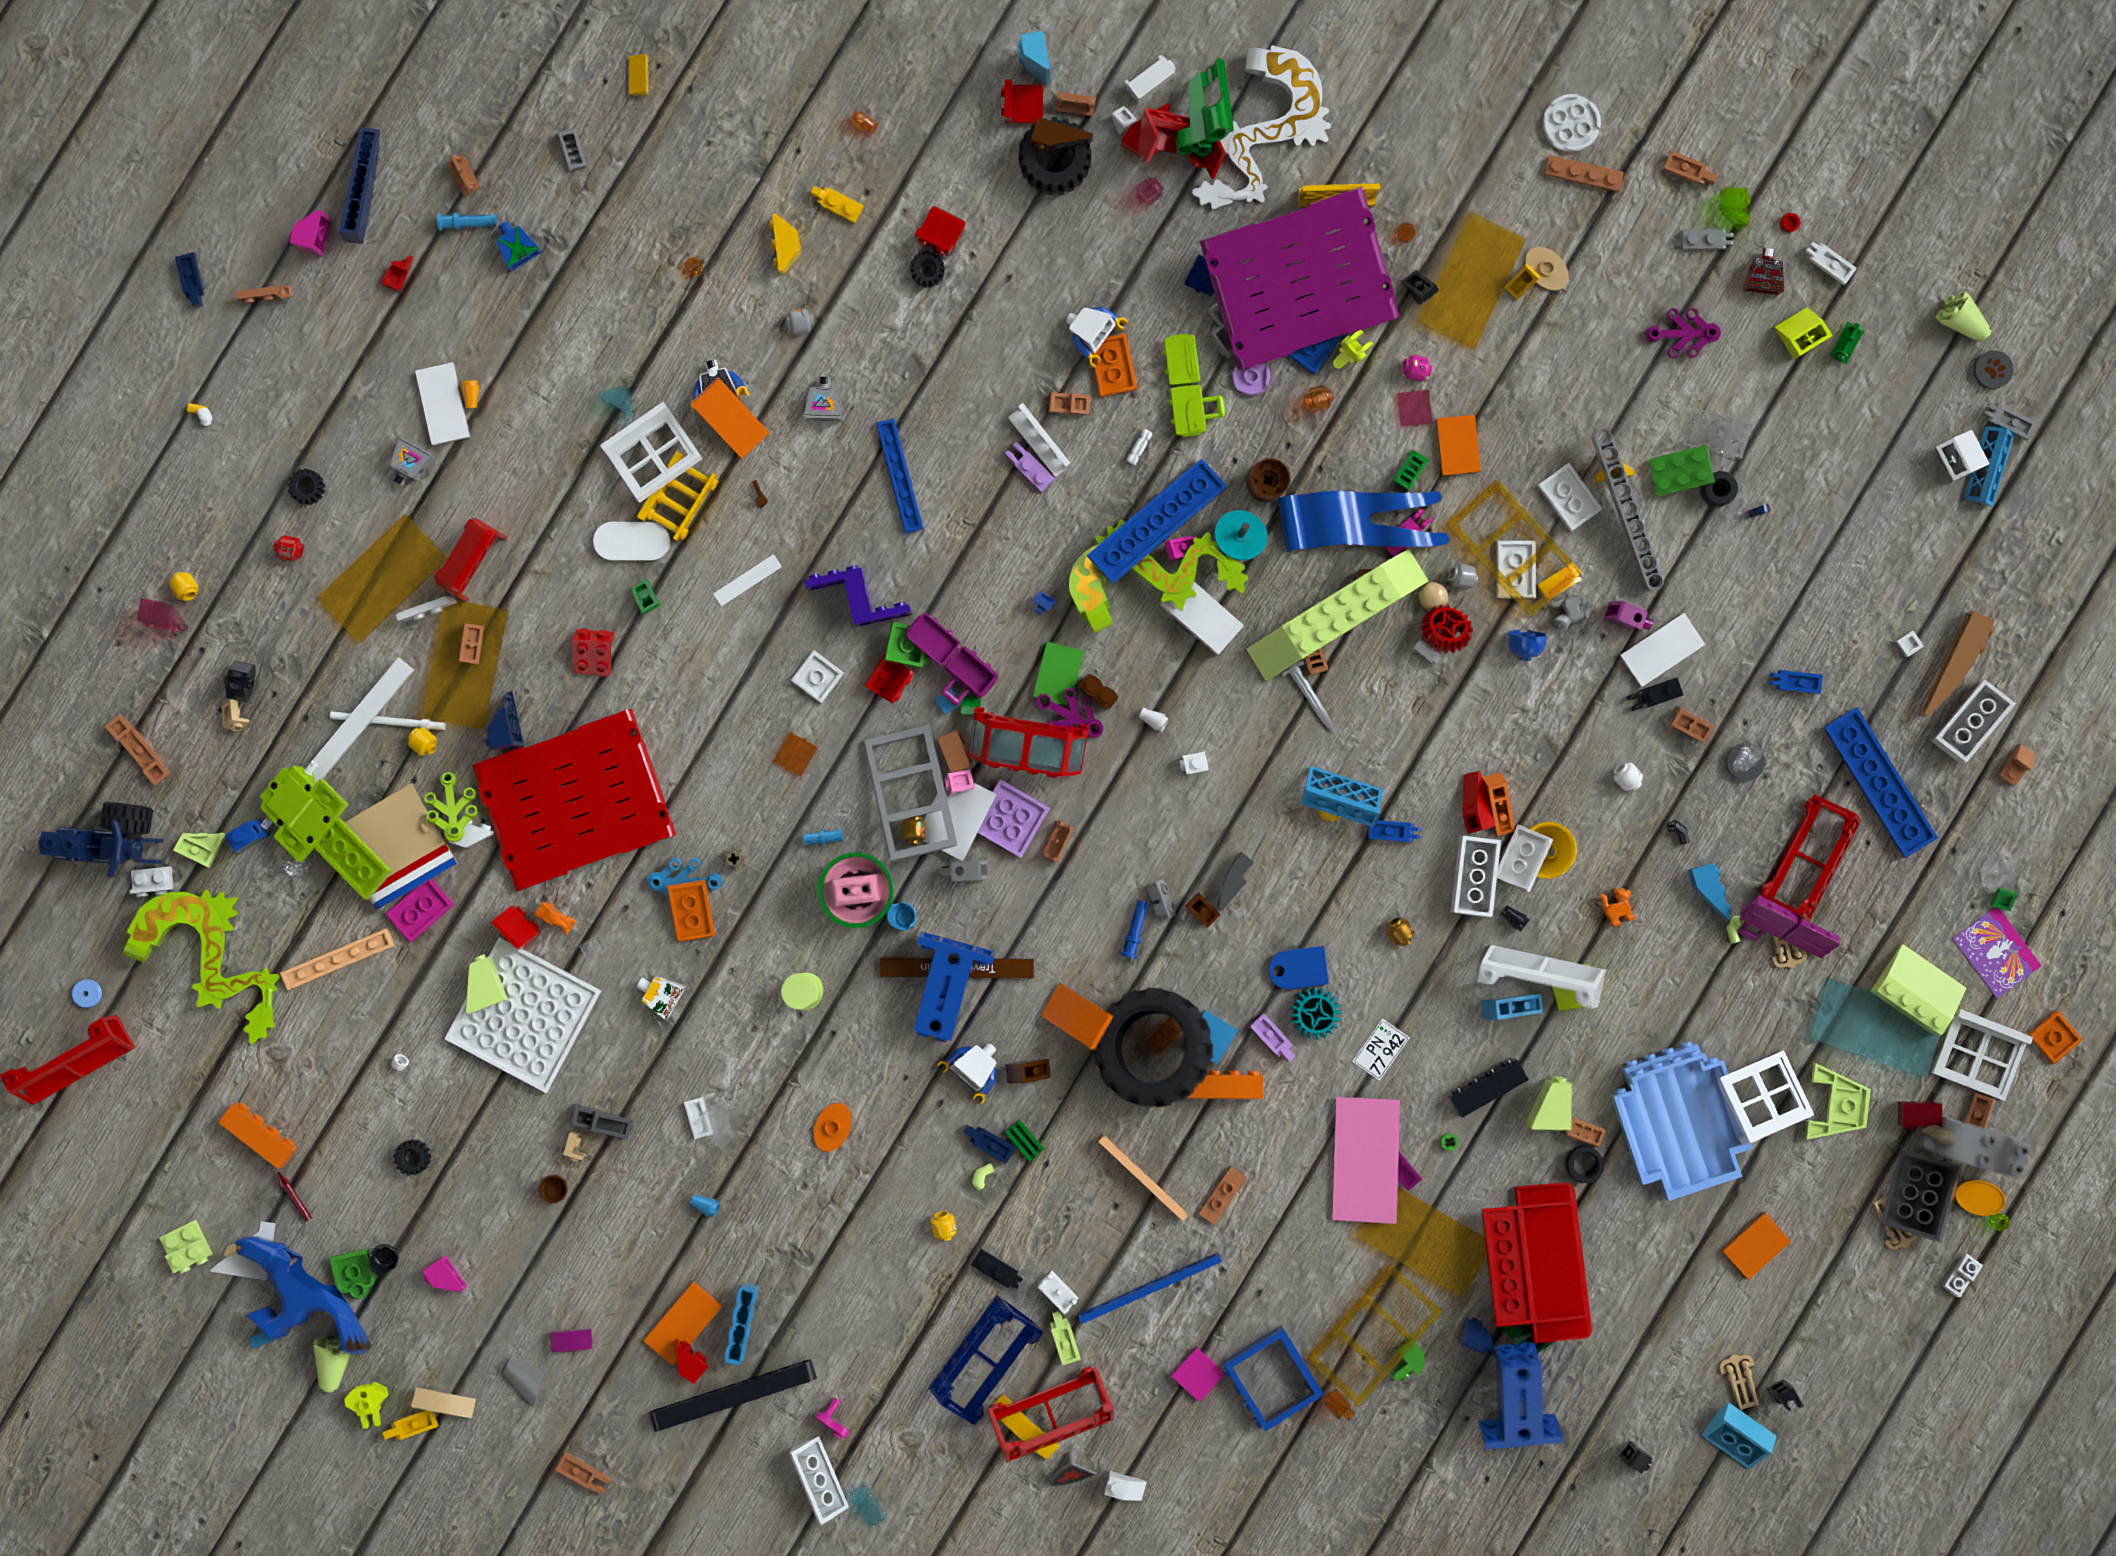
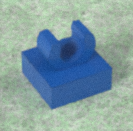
M1040 591L1034 599V602L1038 604L1034 612L1042 615L1045 609L1050 611L1057 600Z

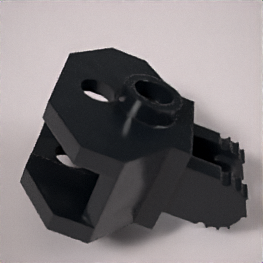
M234 660L224 677L226 698L248 702L254 686L255 665Z

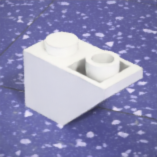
M470 820L463 828L464 837L458 842L450 843L471 848L495 835V832L490 830L491 826L480 823L477 826L472 824L473 821ZM452 830L451 834H457L458 831Z

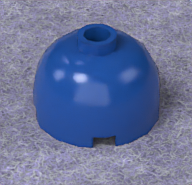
M1520 630L1509 631L1508 646L1514 655L1520 656V660L1531 661L1532 657L1539 656L1545 649L1547 635L1545 633L1528 630V632H1520Z

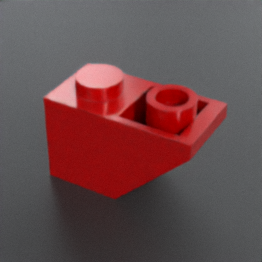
M676 1338L674 1346L678 1373L692 1384H695L709 1367L706 1361L707 1357L700 1351L695 1352L688 1342L684 1340L681 1342Z

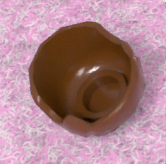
M550 1174L540 1181L538 1192L541 1199L546 1203L557 1204L565 1198L568 1186L564 1178L557 1174Z

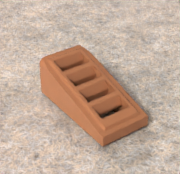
M1322 647L1304 658L1309 676L1329 670ZM1319 655V659L1310 661L1309 657ZM1321 662L1322 666L1312 668V664Z

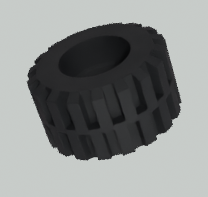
M105 802L102 807L100 827L112 830L111 822L117 820L120 824L121 832L148 834L151 829L153 809L140 805Z

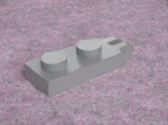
M1726 229L1682 230L1681 250H1725L1726 246L1734 245V241H1726V238H1734V233H1726Z
M1996 403L1995 406L1987 404L1986 408L1991 410L1992 413L1984 410L1983 415L1989 418V423L1999 428L2009 429L2016 436L2029 440L2037 424L2036 421L2001 404Z

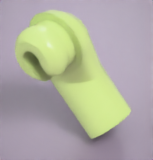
M1740 916L1732 917L1726 926L1731 944L1740 942L1738 930L1744 924Z
M992 1163L975 1171L972 1184L977 1190L985 1187V1176L995 1171Z

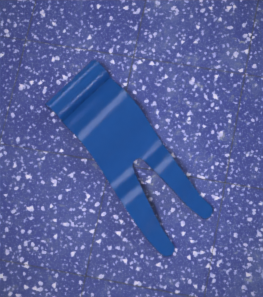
M1323 491L1277 498L1286 552L1332 545L1435 547L1445 545L1449 541V536L1446 533L1423 532L1372 523L1369 519L1372 513L1418 508L1439 503L1442 495L1438 491L1426 493Z

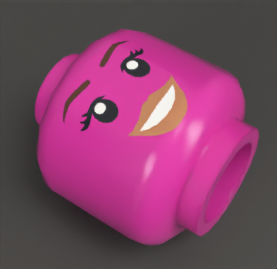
M1411 355L1405 358L1402 366V373L1405 374L1407 379L1419 382L1424 381L1427 376H1430L1432 371V365H1429L1428 358L1418 355Z

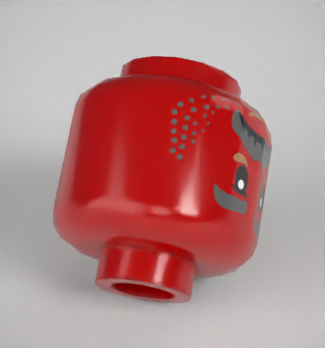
M283 535L279 540H275L273 551H276L278 559L290 562L301 559L304 550V544H301L299 538Z

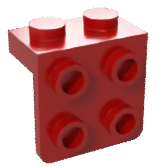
M1005 79V85H1001V97H1005V104H1001V116H1005V123L1034 124L1037 118L1043 119V86L1015 85L1012 79Z
M933 206L921 229L918 228L915 232V239L920 245L924 247L929 246L936 253L950 257L966 223L964 220Z
M587 628L576 629L572 638V662L575 674L611 675V647L615 639L614 632L607 630L594 631Z
M884 653L865 681L864 686L893 704L900 699L902 690L911 682L914 672L900 663L884 660Z

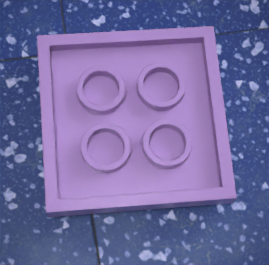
M1000 779L993 791L997 795L978 833L1022 858L1050 808Z

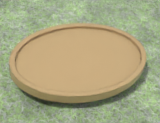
M1534 247L1529 250L1525 258V265L1528 264L1540 276L1536 283L1550 291L1563 289L1568 282L1569 275L1567 267L1560 256L1545 247Z

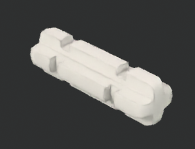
M1143 429L1140 435L1141 438H1138L1131 451L1132 454L1130 453L1127 461L1132 465H1136L1139 460L1138 457L1141 456L1148 444L1147 441L1152 436V432L1147 429Z

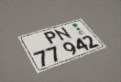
M1382 1018L1352 1062L1380 1081L1410 1037Z

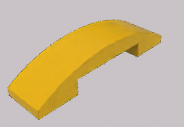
M1003 1393L994 1402V1404L1001 1402L1006 1405L1013 1403ZM1022 1412L1001 1419L1023 1442L1045 1434ZM1055 1443L1036 1452L1048 1460L1060 1444Z

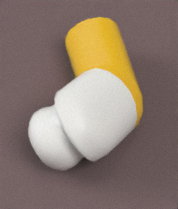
M188 404V413L197 414L203 426L211 424L212 415L206 406Z

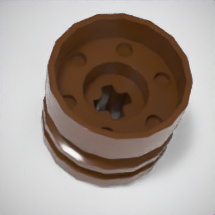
M1274 458L1264 459L1248 472L1246 488L1255 500L1272 502L1282 496L1289 488L1291 482L1290 472L1282 461ZM1269 478V484L1264 485V480Z

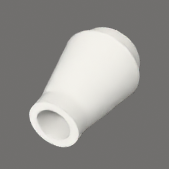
M1419 639L1414 649L1431 663H1438L1444 650L1437 652L1436 647L1431 648V643H1425V641Z
M1143 708L1139 715V718L1155 731L1159 730L1162 732L1169 718L1165 717V714Z

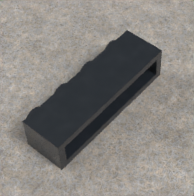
M1507 1058L1501 1062L1502 1066L1496 1069L1492 1067L1484 1072L1485 1075L1481 1078L1474 1077L1469 1080L1467 1086L1463 1088L1459 1086L1451 1091L1452 1094L1448 1097L1458 1115L1463 1118L1528 1081L1529 1079L1517 1059Z

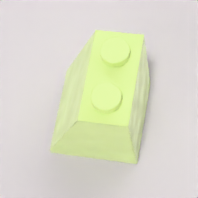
M1551 1076V1080H1545L1526 1120V1126L1532 1130H1571L1572 1083L1566 1081V1078L1561 1076Z

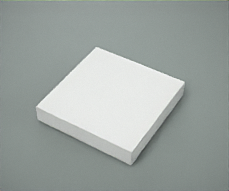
M813 650L791 681L822 704L845 673Z

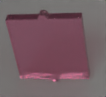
M1411 390V392L1397 393L1401 427L1412 425L1418 427L1421 424L1433 423L1429 390Z

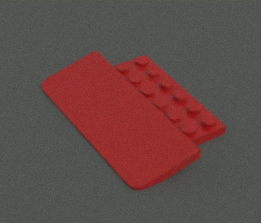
M1568 1182L1514 1187L1516 1206L1481 1209L1495 1327L1531 1324L1533 1343L1586 1339L1592 1334V1321L1575 1188Z

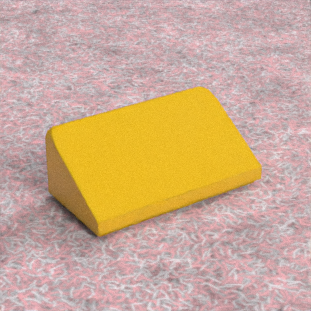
M647 54L629 56V95H648Z

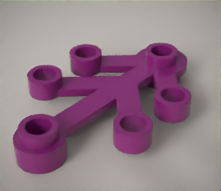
M1671 308L1667 311L1666 316L1669 320L1676 323L1681 328L1680 330H1660L1658 327L1652 326L1645 332V338L1650 343H1655L1660 338H1682L1667 352L1668 356L1672 359L1680 355V351L1693 337L1701 338L1694 346L1687 349L1686 354L1689 358L1698 356L1699 351L1707 342H1715L1721 335L1719 326L1714 323L1707 324L1698 315L1696 308L1688 309L1685 316L1688 320H1693L1700 329H1693L1679 316V311L1676 308ZM1670 311H1674L1676 313V317H1671ZM1689 311H1693L1695 316L1691 317ZM1710 329L1714 331V336L1709 334ZM1651 331H1656L1657 337H1653ZM1672 349L1677 351L1676 356L1671 354ZM1690 349H1694L1696 354L1691 355Z
M1072 687L1064 690V696L1068 699L1071 711L1053 702L1046 693L1037 696L1036 704L1040 709L1045 710L1049 708L1066 718L1055 722L1049 720L1046 724L1052 723L1064 727L1074 724L1089 725L1088 736L1090 738H1097L1103 733L1102 723L1094 717L1090 697L1085 696L1080 701L1081 706L1085 708L1086 720L1080 717L1075 699L1076 692ZM1068 690L1073 691V695L1070 697L1066 695ZM1043 697L1047 699L1045 704L1040 703V699ZM1085 699L1090 700L1088 706L1083 705ZM1096 725L1097 730L1091 731L1090 727Z

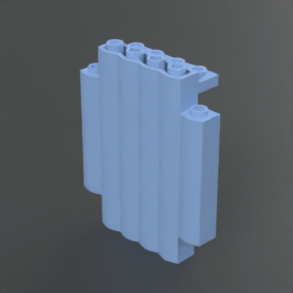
M1691 1041L1680 1044L1678 1049L1673 1050V1047L1662 1050L1660 1055L1655 1056L1652 1053L1643 1057L1644 1060L1639 1062L1636 1059L1625 1062L1626 1066L1621 1068L1628 1090L1625 1087L1614 1090L1615 1094H1612L1611 1098L1639 1182L1642 1185L1659 1180L1665 1199L1671 1201L1742 1177L1735 1154L1753 1149L1751 1143L1741 1145L1739 1138L1743 1137V1134L1717 1079L1728 1075L1724 1060H1717V1057L1707 1059L1705 1053L1700 1052L1698 1044H1692Z

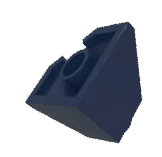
M1466 1317L1457 1337L1459 1342L1481 1354L1488 1352L1490 1356L1496 1357L1494 1345L1487 1328L1482 1324L1483 1321L1476 1317H1472V1319Z

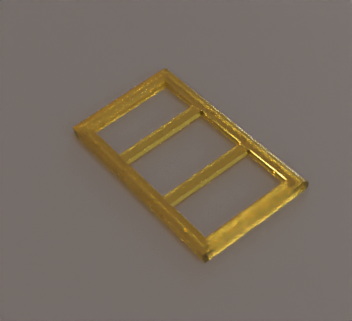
M1498 479L1446 523L1450 530L1530 618L1583 573ZM1498 491L1517 514L1481 545L1477 546L1458 524L1492 494ZM1523 519L1546 545L1506 578L1483 552ZM1551 550L1571 573L1531 606L1512 583Z
M1390 1264L1310 1354L1307 1360L1342 1391L1355 1406L1359 1407L1443 1313V1310L1396 1267ZM1392 1275L1432 1311L1413 1334L1408 1332L1372 1298ZM1366 1304L1374 1309L1407 1340L1384 1367L1344 1331ZM1338 1336L1378 1372L1359 1395L1318 1359Z

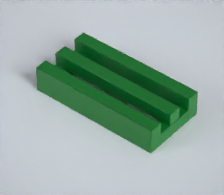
M1020 1119L1005 1131L1029 1161L1033 1160L1034 1157L1045 1149ZM1020 1126L1039 1149L1035 1150L1016 1127ZM1013 1130L1019 1136V1138L1025 1143V1145L1030 1149V1151L1033 1153L1032 1155H1030L1025 1150V1148L1019 1143V1141L1014 1137V1135L1011 1133Z

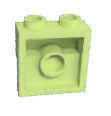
M197 1220L159 1237L167 1253L165 1258L173 1274L178 1271L182 1274L191 1269L190 1265L196 1263L198 1266L208 1261L207 1257L213 1254Z

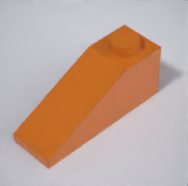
M1501 772L1482 777L1496 825L1494 826L1496 835L1501 836L1514 832L1515 825L1507 781Z

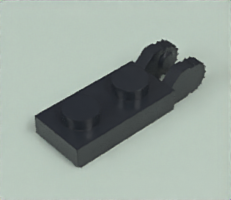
M1677 677L1641 689L1640 692L1628 695L1627 698L1628 700H1633L1642 696L1644 703L1631 707L1632 711L1681 697L1684 694Z

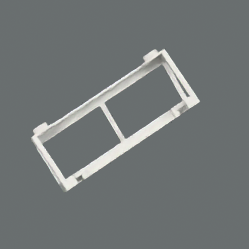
M1490 945L1481 962L1477 982L1493 984L1499 977L1507 975L1575 990V998L1579 1004L1598 1008L1606 970Z

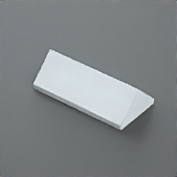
M817 1436L792 1447L789 1452L817 1521L819 1525H822L849 1508L820 1437Z

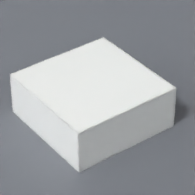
M1910 631L1895 641L1905 657H1909L1924 647L1914 631Z

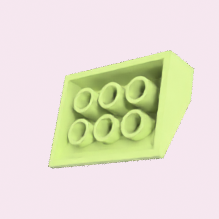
M1901 944L1870 992L1931 1034L1942 1036L1955 1015L1966 987Z

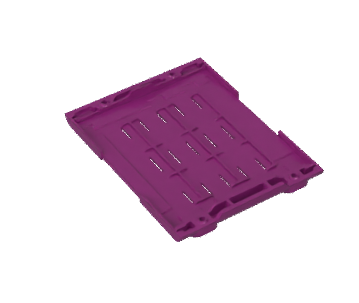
M1363 186L1308 204L1309 207L1256 225L1251 223L1199 241L1238 370H1244L1292 354L1293 351L1345 333L1348 335L1400 316L1393 294L1394 289L1386 270L1375 231L1374 219L1369 210ZM1340 229L1339 231H1336V232H1333V233H1330V234H1327V235L1325 234V233H1328V232H1331V231ZM1295 243H1299V244H1297V245H1295V246H1292V247H1289V248H1286V249H1283V250L1280 249V248H1283V247H1286V246H1289V245H1292V244H1295ZM1341 246H1345V247H1343V248H1340V249H1337V250H1334V251H1330V250H1332V249H1335V248H1338V247H1341ZM1254 258L1253 260H1250V261H1247V262H1244V263H1241V264L1239 263V262H1242V261H1245V260ZM1300 260H1304V261H1302V262H1299V263H1296V264H1293V265H1290V266H1287V267L1285 266V265H1288V264H1291V263H1294V262H1297V261H1300ZM1348 262L1350 263V264H1347V265H1344V266L1335 268L1336 266H1339V265H1342V264H1345V263H1348ZM1255 275H1259V276H1257V277H1254V278L1245 280L1246 278H1249V277H1252V276H1255ZM1307 276L1309 277V278H1306V279H1303V280H1300V281H1297V282H1294V283H1290V282H1292V281H1295V280H1298V279H1301V278H1304V277H1307ZM1354 279V281L1340 285V283ZM1264 291V293L1250 297V295ZM1313 293V295L1295 300L1296 298ZM1359 296L1358 298H1355V299H1352V300H1349V301H1346V302H1345V300H1347V299H1350V298ZM1269 308L1268 310H1265V311H1262V312H1259V313H1256V314L1254 313V312H1257V311H1260V310ZM1317 309H1318V311H1316V312H1313V313H1310V314H1308V315H1305V316L1300 317V315H1303V314H1306V313H1309V312H1311V311H1314V310H1317ZM1270 325H1274V326H1272V327H1269V328L1260 330L1261 328H1264V327H1267V326H1270Z

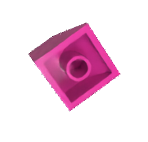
M316 210L294 224L293 229L289 233L290 243L302 252L323 256L332 219L321 210Z

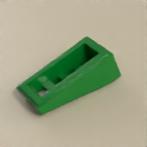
M1412 450L1392 482L1409 492L1429 459ZM1414 456L1422 461V464L1420 465L1413 461L1412 457ZM1411 463L1412 465L1417 467L1418 470L1416 471L1408 466V464ZM1406 469L1414 474V476L1411 477L1410 475L1405 473L1404 470ZM1402 475L1409 479L1410 483L1401 479L1400 476Z

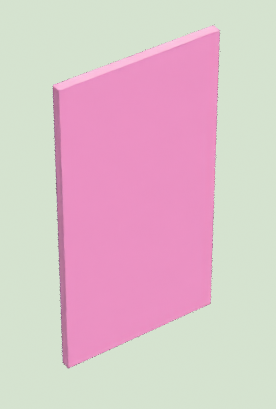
M1336 1097L1333 1220L1397 1223L1400 1100Z

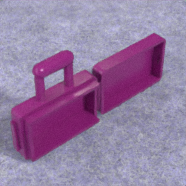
M923 613L921 616L918 615L907 629L908 632L905 634V637L936 664L941 666L945 662L947 663L944 666V670L953 678L941 690V694L954 706H958L968 692L976 698H982L996 683L998 674L991 669V665L989 663L985 664L977 657L976 651H970L966 646L957 648L960 645V641L953 636L951 630L947 631L938 623L937 618H932L929 614ZM955 681L966 688L958 698L948 691Z
M1758 896L1740 912V919L1746 922V924L1739 928L1738 932L1753 941H1757L1766 932L1777 938L1783 936L1784 941L1819 958H1823L1840 944V937L1831 931H1827L1815 923L1804 919L1797 921L1796 913L1761 896ZM1753 925L1761 929V931L1756 934L1748 930V928Z

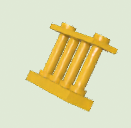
M676 451L666 468L669 469L685 456ZM690 467L685 472L705 484L700 494L678 482L675 478L648 497L637 517L644 522L652 519L676 533L673 539L677 542L681 539L684 540L689 532L687 528L710 490L713 491L719 482L717 481L718 476L712 473L709 478ZM672 486L695 500L690 511L666 497V489ZM658 503H663L685 516L680 527L656 513L654 509Z

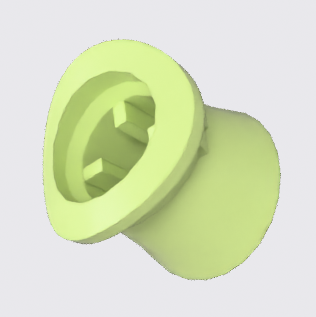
M812 973L793 974L783 983L781 990L783 1001L793 1009H813L818 1005L823 996V984L819 977Z

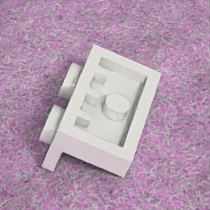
M172 867L131 871L133 890H129L130 894L136 893V897L148 896V892L155 891V895L167 893V890L174 889Z

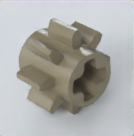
M731 847L730 853L724 852L727 857L722 862L729 864L727 869L734 866L735 871H738V865L745 866L742 861L747 856L741 855L743 849L735 852V848ZM733 854H735V856H739V860L736 861V864L733 861H730V858L733 857Z

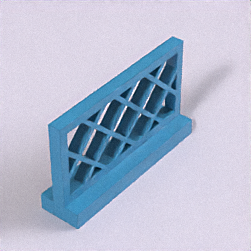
M1310 766L1300 804L1374 827L1380 815L1383 789ZM1312 774L1320 776L1321 779L1317 780ZM1332 781H1337L1339 785L1335 786ZM1326 783L1329 788L1325 789L1321 784ZM1350 786L1356 787L1358 790L1353 791ZM1340 789H1345L1347 794L1343 795ZM1368 792L1377 794V796L1371 797ZM1358 795H1363L1366 800L1361 801Z

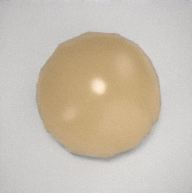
M1427 582L1422 585L1418 592L1420 604L1428 611H1431L1434 606L1439 609L1440 605L1443 607L1447 605V590L1438 582Z

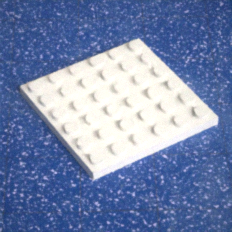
M499 937L489 957L492 956L507 1000L467 1014L466 998L445 1040L535 1088L548 1093L602 990L525 949L517 950L508 940Z

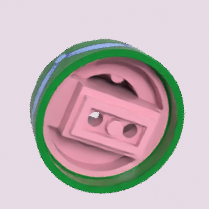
M852 852L836 857L824 868L819 878L818 899L823 911L831 920L844 927L862 928L874 924L884 916L893 900L894 885L890 872L881 861L865 853ZM864 885L869 887V891L867 893H864L862 891V887ZM844 888L849 889L850 892L848 895L843 894L842 891Z

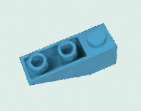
M1708 863L1688 869L1693 888L1723 919H1731L1730 914L1732 910L1724 897L1726 890L1724 885L1720 884L1718 866H1715L1714 863Z

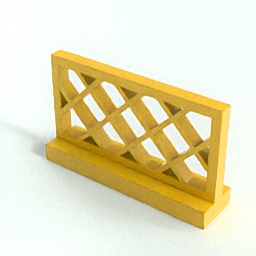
M1380 183L1303 185L1302 188H1299V209L1309 207L1308 204L1361 186H1363L1368 207H1375L1376 197L1380 191Z

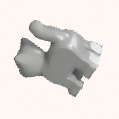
M1585 596L1566 597L1556 602H1550L1549 606L1551 608L1562 606L1565 615L1555 617L1552 622H1555V625L1561 630H1567L1571 623L1579 620H1588V610H1580L1579 605H1587Z

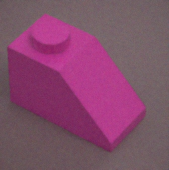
M446 1255L422 1271L425 1281L435 1288L461 1292L468 1287Z

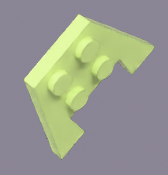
M1813 1063L1811 1082L1830 1084L1826 1122L1807 1120L1805 1139L1808 1140L1866 1128L1871 1089L1819 1064Z

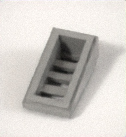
M577 128L557 133L569 171L588 166ZM572 135L575 137V139L564 141L565 137ZM573 143L577 144L576 147L569 149L566 148V145ZM579 150L580 154L569 157L568 153ZM577 158H581L582 160L581 162L571 164L570 160H574Z

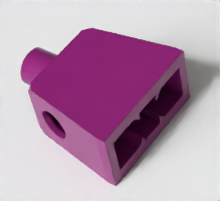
M1625 601L1609 602L1603 618L1605 621L1630 630H1641L1642 628L1650 630L1653 625V620L1647 618L1648 612Z

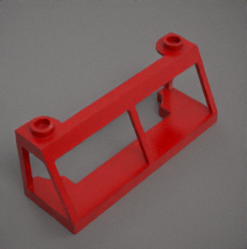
M1815 794L1805 803L1806 816L1773 880L1769 881L1768 884L1764 883L1760 891L1761 897L1796 913L1797 918L1810 922L1861 823L1857 813ZM1822 806L1845 817L1842 827L1843 832L1826 865L1799 852ZM1797 855L1823 868L1809 898H1806L1798 909L1774 899Z
M118 1015L102 1017L89 1025L88 1035L90 1039L33 1071H28L26 1067H21L18 1070L10 1069L0 1074V1078L9 1093L31 1105H35L136 1047ZM24 1089V1091H25V1093H26V1095H27L28 1097H26V1096H24L23 1094L19 1093V1091H21V1090Z
M1097 1367L1084 1368L1081 1370L1078 1378L1010 1405L998 1402L988 1409L989 1417L1006 1463L1114 1420V1408ZM1095 1382L1104 1405L1094 1411L1091 1416L1057 1428L1048 1401ZM1044 1403L1054 1430L1023 1443L1021 1441L1005 1443L997 1421Z

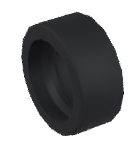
M1581 1145L1575 1147L1566 1158L1565 1166L1567 1172L1580 1183L1595 1182L1604 1171L1603 1157L1597 1150L1589 1146ZM1582 1153L1592 1155L1596 1161L1594 1172L1587 1176L1578 1174L1574 1169V1160Z

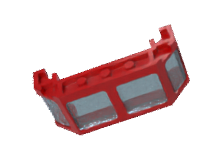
M975 706L967 756L987 764L991 768L1005 767L1014 772L1023 770L1032 775L1041 773L1046 774L1050 778L1081 774L1089 725L1080 724L1079 728L1073 727V725L1064 727L993 715L994 712L986 713L984 712L985 708Z

